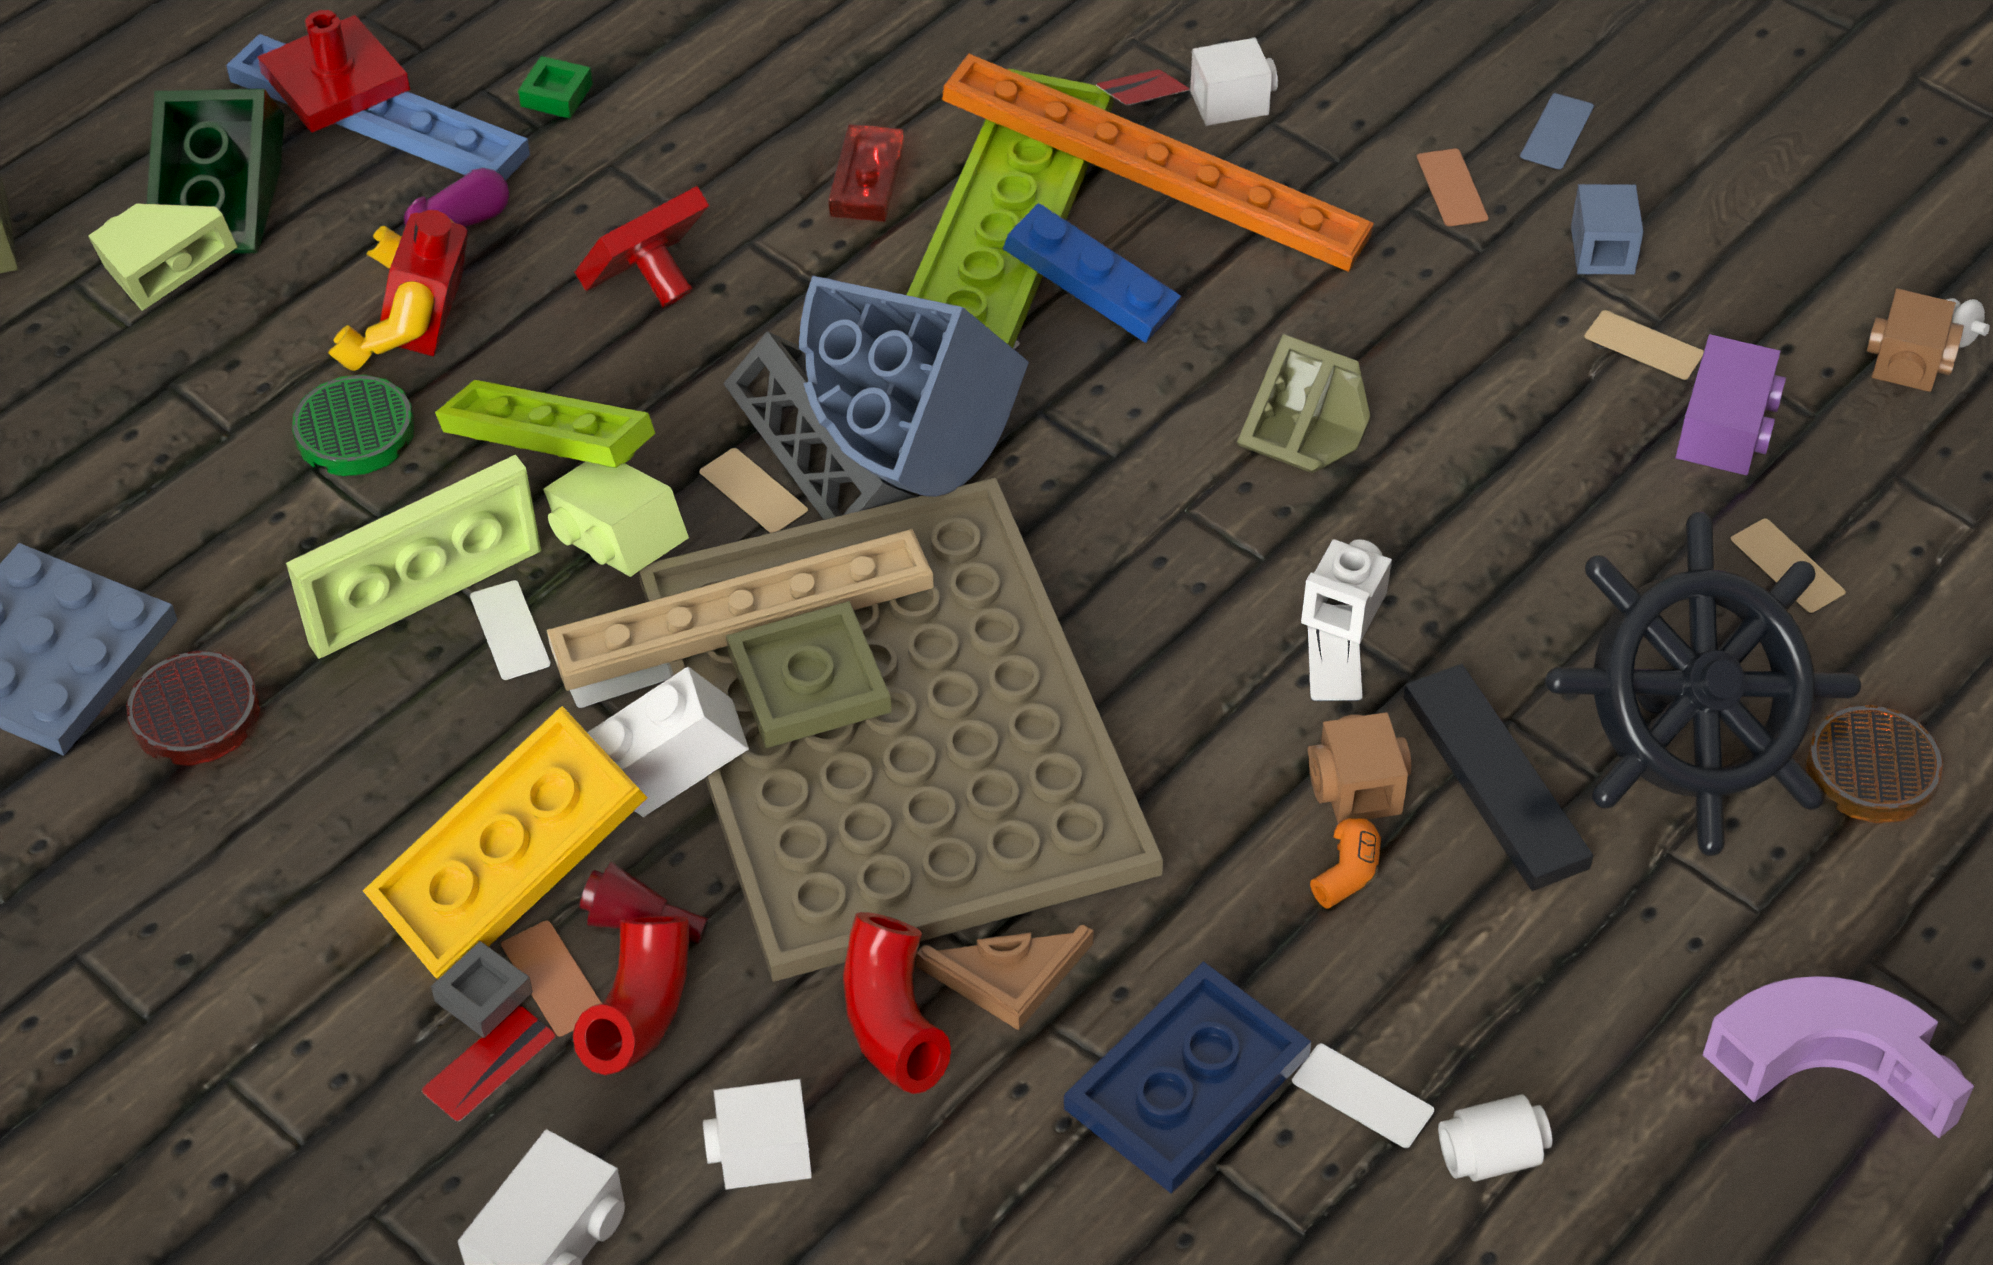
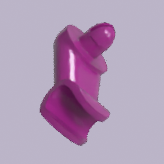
M483 167L473 169L465 174L463 178L427 200L426 197L417 198L405 211V226L410 214L421 213L426 210L440 211L446 214L454 223L464 227L494 218L503 212L508 204L509 189L507 182L501 174L493 169Z

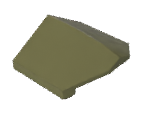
M1283 334L1237 441L1238 446L1310 473H1315L1356 451L1365 435L1371 418L1359 362Z

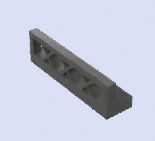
M767 331L723 383L823 520L842 516L837 508L840 483L854 482L862 493L843 515L919 497L916 493L901 489L863 468L844 454L828 430L820 425L810 406L803 384L808 382L806 355L799 349V345ZM766 366L770 371L767 396L754 397L747 387ZM795 405L798 408L796 433L782 435L780 432L782 408ZM824 443L827 447L825 470L823 473H811L808 469L811 444Z

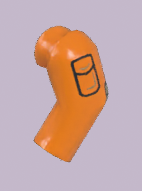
M1348 818L1337 825L1333 838L1340 839V843L1337 844V849L1340 851L1339 863L1310 881L1314 897L1327 909L1369 885L1378 875L1381 837L1376 827L1367 819Z

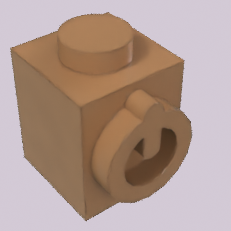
M1896 288L1888 318H1875L1866 352L1878 354L1872 378L1931 392L1937 373L1950 376L1964 325L1951 322L1956 302Z
M1388 712L1366 716L1348 715L1339 720L1323 722L1321 744L1308 746L1311 782L1319 804L1331 802L1338 824L1348 818L1368 820L1402 814L1407 779L1411 774V756L1406 739L1395 736Z

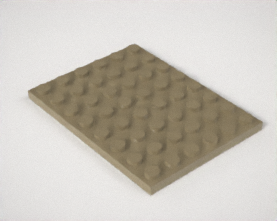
M996 478L959 486L956 490L941 496L923 495L652 562L638 571L646 602L913 529L933 572L934 588L854 610L891 696V713L766 748L730 659L727 646L667 663L671 677L686 667H690L733 700L749 748L705 777L773 982L844 963L855 914L858 912L880 914L908 923L921 931V942L1162 875L1163 858Z

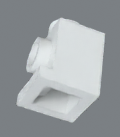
M1333 539L1314 573L1311 572L1306 580L1301 623L1360 644L1387 594L1392 559L1382 556L1379 548L1369 541L1359 539L1346 544ZM1328 598H1332L1352 605V612L1326 602Z

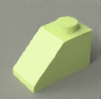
M135 204L120 215L109 219L102 227L88 235L105 269L142 311L237 248L222 213L216 207Z

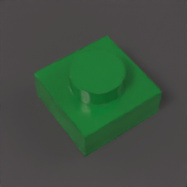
M540 56L518 89L520 106L571 119L593 85L591 67Z

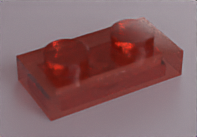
M848 124L828 200L830 217L886 221L904 148L903 129Z

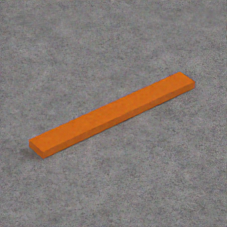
M968 54L944 85L942 100L1345 271H1350L1371 236L1374 225L1371 221L974 55Z

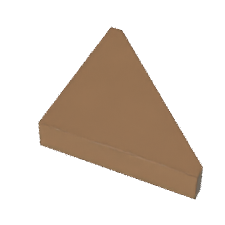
M1081 925L1073 933L1038 938H1031V933L978 939L976 946L938 951L931 946L925 945L916 953L917 967L1019 1031L1093 945L1094 931L1085 925Z

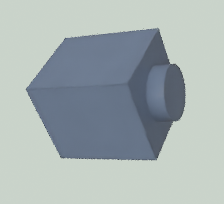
M1578 184L1571 222L1577 274H1635L1643 237L1636 185Z

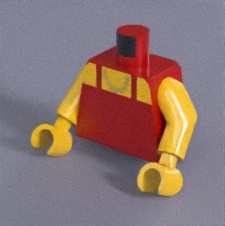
M426 210L421 213L410 214L402 237L386 226L378 228L373 238L379 241L374 249L369 250L367 255L390 269L380 322L366 329V337L360 335L349 325L345 326L334 337L336 345L328 351V354L352 371L362 367L372 352L382 354L396 347L434 357L462 279L468 229L463 225L454 223L446 214L437 210Z

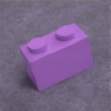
M1709 334L1685 415L1676 459L1748 475L1753 453L1766 454L1775 419L1764 417L1765 410L1778 411L1786 377L1775 375L1780 350Z

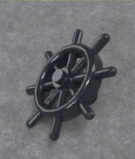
M1696 512L1690 515L1686 521L1688 569L1686 572L1660 578L1636 590L1606 557L1595 555L1588 559L1585 564L1586 575L1614 604L1617 610L1611 616L1599 640L1594 668L1556 667L1547 673L1545 683L1547 688L1555 694L1594 695L1602 727L1608 740L1621 757L1593 789L1592 798L1594 803L1604 809L1612 808L1640 777L1668 792L1696 797L1698 848L1707 856H1716L1722 852L1725 846L1723 795L1748 790L1774 776L1802 807L1813 810L1823 804L1825 798L1824 791L1793 758V755L1798 750L1809 727L1814 699L1853 698L1861 690V681L1857 675L1850 672H1814L1806 640L1800 627L1788 611L1814 581V567L1806 561L1795 562L1769 591L1740 575L1715 570L1713 522L1706 513ZM1681 600H1689L1690 646L1660 615L1666 608ZM1716 605L1724 607L1743 620L1719 648L1717 646ZM1643 637L1669 663L1665 669H1634L1637 651ZM1760 642L1767 655L1771 671L1743 670L1740 665L1741 662ZM1636 695L1639 703L1646 711L1659 714L1649 727L1646 725L1640 712ZM1741 697H1773L1769 719L1765 727L1740 701ZM1692 718L1695 765L1685 762L1666 749ZM1720 719L1749 749L1738 760L1723 767Z

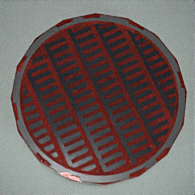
M199 650L172 655L150 667L133 685L126 703L129 727L134 739L142 750L158 759L157 754L161 757L171 758L173 764L188 766L214 761L238 748L248 737L246 730L251 726L253 719L256 724L260 713L258 692L254 679L243 664L223 653Z

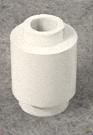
M1523 1094L1456 1110L1453 1119L1439 1123V1139L1446 1165L1455 1179L1469 1175L1473 1181H1479L1539 1166L1543 1163V1149L1552 1146V1134L1545 1111L1540 1105L1532 1107Z

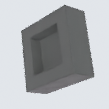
M481 941L431 986L435 1002L483 1038L533 993L530 977Z

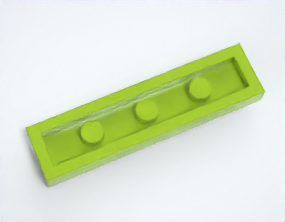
M473 380L435 412L442 431L445 433L615 468L629 461L634 456L635 451L655 434L647 412L479 380Z

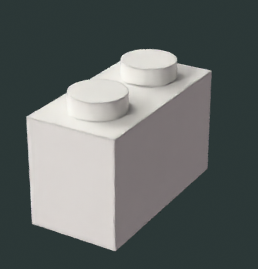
M686 667L587 732L648 797L635 810L642 817H645L749 749L733 700L690 667Z
M546 1129L458 1240L464 1264L582 1265V1260L598 1240H607L617 1229L623 1217L625 1203L618 1168Z

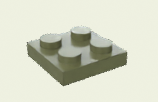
M850 601L726 635L730 659L766 748L891 713V696Z

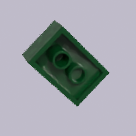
M265 89L155 91L147 204L216 207L222 213L237 245V248L230 253H258L282 163L284 113Z

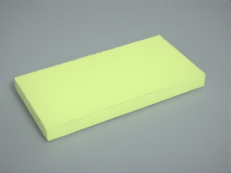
M515 454L287 562L286 565L307 640L318 659L539 553L541 546L526 467Z

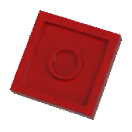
M319 10L313 12L305 19L308 35L257 56L262 75L312 133L410 90L407 72L356 15L340 21L339 17L336 18V14L333 11Z
M698 186L600 237L574 273L584 289L588 291L637 265L662 308L674 304L688 295L693 288L686 280L667 248L681 241L709 207L708 202Z

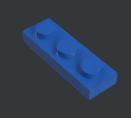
M1040 203L1008 233L1003 250L1145 343L1172 315L1181 298V295Z

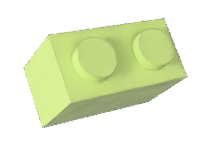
M584 462L543 488L552 511L548 515V521L559 540L566 545H575L589 553L599 564L604 565L607 563L630 577L689 538L671 487L625 463L615 468Z

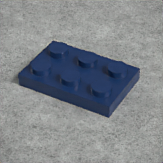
M1203 961L1064 1094V1110L1172 1194L1309 1057L1311 1041Z

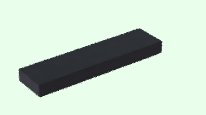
M1463 664L1405 684L1404 700L1531 891L1591 869L1594 855Z

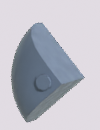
M812 276L801 317L799 349L806 355L808 382L803 384L810 406L820 425L828 430L844 454L872 474L901 489L924 496L936 497L956 490L957 487L964 485L982 467L996 446L1010 415L1029 362L963 307Z

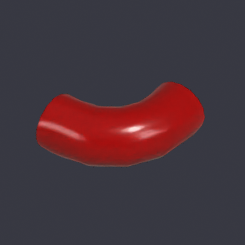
M858 912L855 914L851 927L843 971L847 1018L861 1052L892 1084L911 1094L925 1092L935 1086L944 1075L950 1062L951 1046L949 1038L944 1031L929 1023L921 1015L915 1001L913 971L922 933L916 927L888 916Z
M649 915L620 920L619 962L613 987L605 1001L591 1006L582 1012L574 1026L573 1042L575 1052L581 1062L592 1072L608 1075L627 1070L658 1047L677 1013L686 981L689 950V919L687 917Z

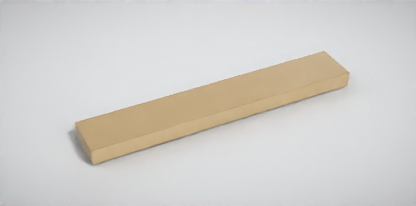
M913 529L548 629L547 633L566 691L725 647L727 646L726 635L848 601H850L853 610L928 590L934 588L933 572Z

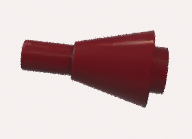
M613 862L609 863L604 873L597 870L592 871L580 901V908L589 911L588 926L620 929V920L624 918L649 915L683 916L689 919V941L699 944L708 923V918L668 904L666 898Z

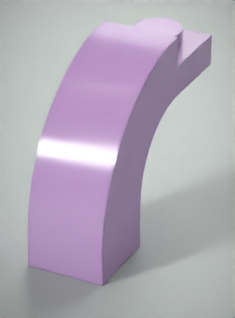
M1815 976L1782 980L1765 985L1746 994L1714 1017L1703 1052V1056L1753 1102L1757 1101L1790 1075L1805 1069L1835 1067L1853 1071L1877 1083L1938 1138L1959 1122L1974 1087L1963 1076L1959 1067L1951 1059L1937 1054L1929 1046L1938 1021L1916 1005L1894 993L1870 984L1836 977Z

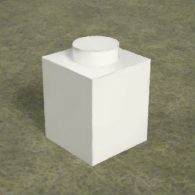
M1256 38L1192 49L1190 91L1206 126L1269 115L1271 91H1276L1278 86L1277 71L1272 58L1265 59Z
M800 1079L714 1090L717 1118L703 1120L705 1147L708 1163L722 1162L726 1189L812 1178Z

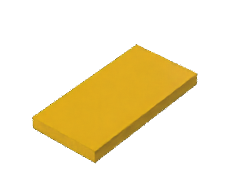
M561 706L374 879L363 892L438 980L479 941L488 947L496 941L648 797L574 717Z

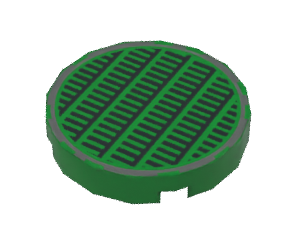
M369 375L341 376L318 385L302 398L293 413L292 433L296 447L304 461L315 467V462L320 466L326 467L327 472L339 476L363 475L386 467L399 457L398 450L404 446L406 441L407 445H409L414 436V416L411 403L403 390L387 379Z

